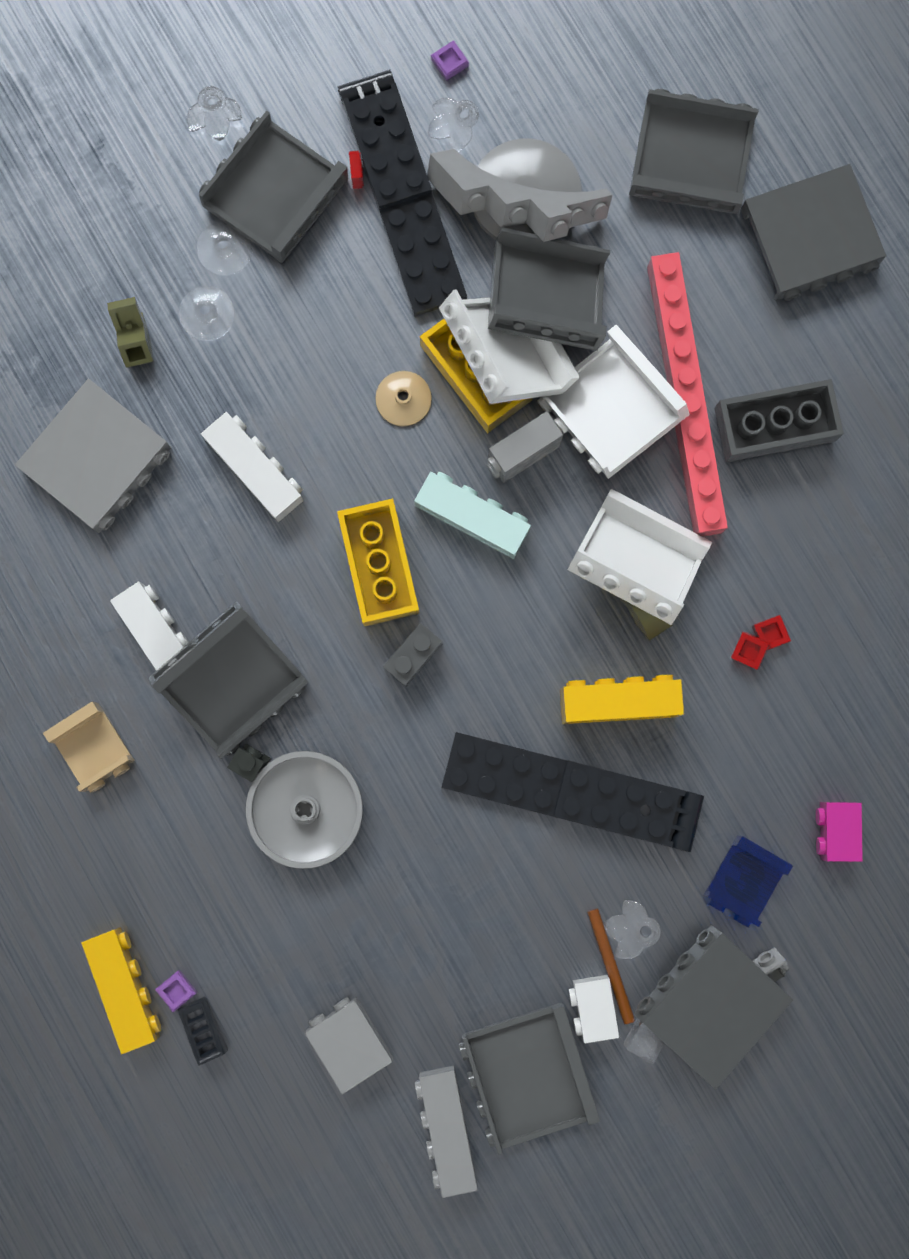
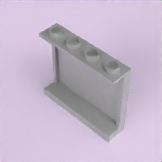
M88 378L16 462L15 466L93 530L100 533L102 530H107L115 521L114 515L120 508L124 509L130 504L135 490L139 486L143 487L147 484L152 476L151 472L157 464L160 466L168 459L170 455L169 450L172 447Z

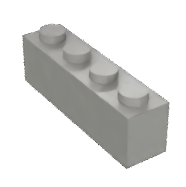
M454 1066L420 1072V1081L415 1082V1089L418 1100L423 1099L425 1111L420 1113L423 1129H429L431 1141H426L429 1160L435 1159L437 1170L432 1171L435 1190L441 1189L442 1198L477 1191V1180Z

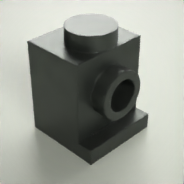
M246 743L243 748H238L227 768L253 782L259 772L268 764L271 757Z

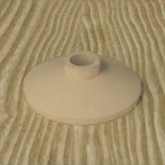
M409 371L394 372L385 377L379 384L376 391V406L380 415L389 423L396 426H411L421 421L428 413L431 406V391L426 381L419 375ZM406 392L409 396L406 400H400L398 394Z

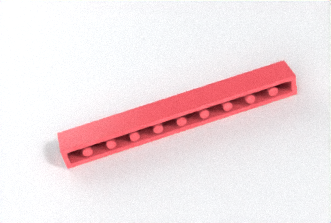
M679 252L651 256L647 270L666 379L671 387L687 403L690 413L689 416L675 426L693 532L702 537L722 534L728 526Z

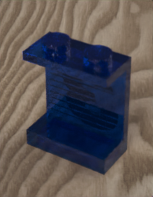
M737 835L707 887L704 896L710 899L708 905L723 913L725 909H728L735 913L733 919L749 928L751 923L759 927L762 923L758 920L782 875L788 876L793 865L744 836Z

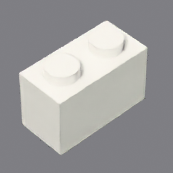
M603 975L572 980L573 988L568 990L571 1007L577 1006L578 1018H573L576 1036H582L584 1043L619 1038L609 977Z

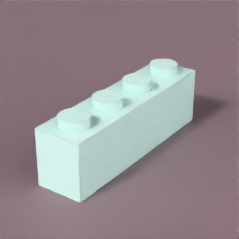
M430 471L414 500L415 507L514 559L530 531L531 525L527 523L528 519L517 512H513L512 515L502 510L503 506L493 499L488 498L485 501L477 497L478 492L469 486L463 485L461 488L453 484V479L442 472H438L436 475Z

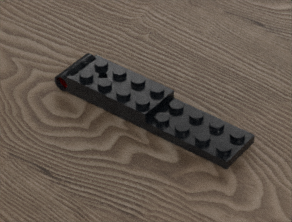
M391 70L382 71L337 86L414 316L439 309L453 290L458 291L462 300L467 299V294L432 194V188ZM379 122L383 123L382 126H376Z
M458 732L455 733L441 787L687 852L692 850L704 796ZM643 805H647L650 809L647 816H643L640 813V808Z

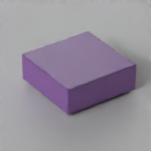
M454 40L431 55L432 62L446 81L469 67V61Z
M180 970L155 989L172 1012L176 1011L197 993Z

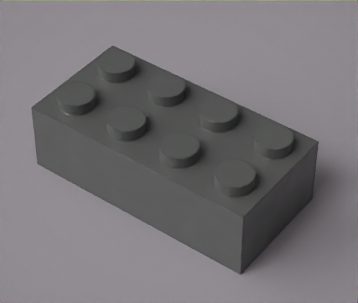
M832 379L719 400L714 408L725 462L836 442L844 434Z

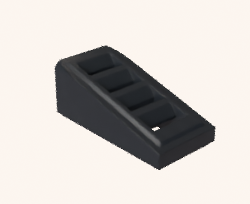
M202 997L177 1009L198 1066L218 1058L228 1051L206 997ZM202 1008L203 1014L189 1019V1013ZM206 1019L208 1025L194 1031L192 1025ZM208 1031L211 1032L212 1036L199 1042L197 1036ZM214 1042L216 1048L204 1053L202 1047Z

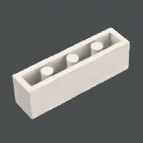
M225 412L205 429L201 435L279 523L304 501L299 494L303 490L293 478L287 480L281 472L284 468L274 457L270 460L263 453L266 448L256 436L250 439L244 432L247 426L237 415L232 418Z
M138 581L111 599L110 602L157 671L189 642L181 631L176 633L171 625L175 621L167 609L161 610L155 602L159 597L150 585L145 587L144 584Z

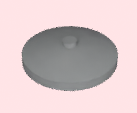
M524 138L505 142L487 153L477 166L492 175L522 186L548 191L582 192L580 177L572 161L560 149L542 140ZM485 210L474 212L482 229L491 238L497 240L501 227ZM526 223L506 227L507 229H516L521 232L536 234Z
M310 751L288 753L266 765L254 779L246 801L247 825L257 846L272 860L293 868L319 867L338 858L355 840L363 817L361 792L352 774L337 760L327 755Z

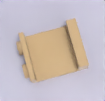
M90 702L43 733L49 743H55L80 783L77 786L79 792L89 790L90 793L99 790L105 785V779L111 775H114L116 778L130 769L128 764L135 761L97 702Z

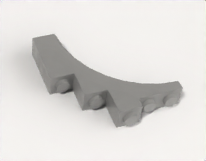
M455 149L431 153L427 173L429 181L460 215L485 210L501 228L526 223L543 242L566 237L571 227L607 219L612 194L607 189L588 192H559L522 186L480 169L466 160Z

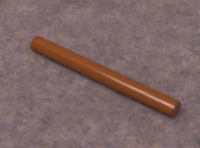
M596 908L587 911L623 1023L630 1024L635 1019L599 910Z

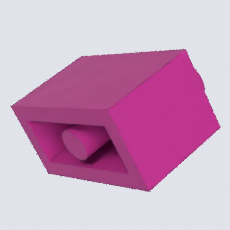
M820 802V808L816 809V824L820 826V837L816 839V852L820 855L821 860L862 862V803Z

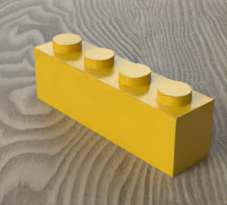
M121 927L81 942L121 1055L155 1042L160 1037L161 1024L157 1015H152L149 1007L151 997L146 987L142 988L139 979L141 969L137 960H132L129 952L131 941L128 934L122 932Z

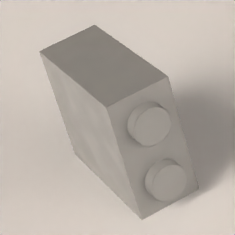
M546 411L490 447L487 468L494 479L500 478L504 484L558 449L563 434Z
M346 997L333 1006L335 1011L325 1017L321 1013L308 1022L310 1027L305 1032V1035L341 1094L349 1091L392 1063L394 1058L357 997L351 1001Z

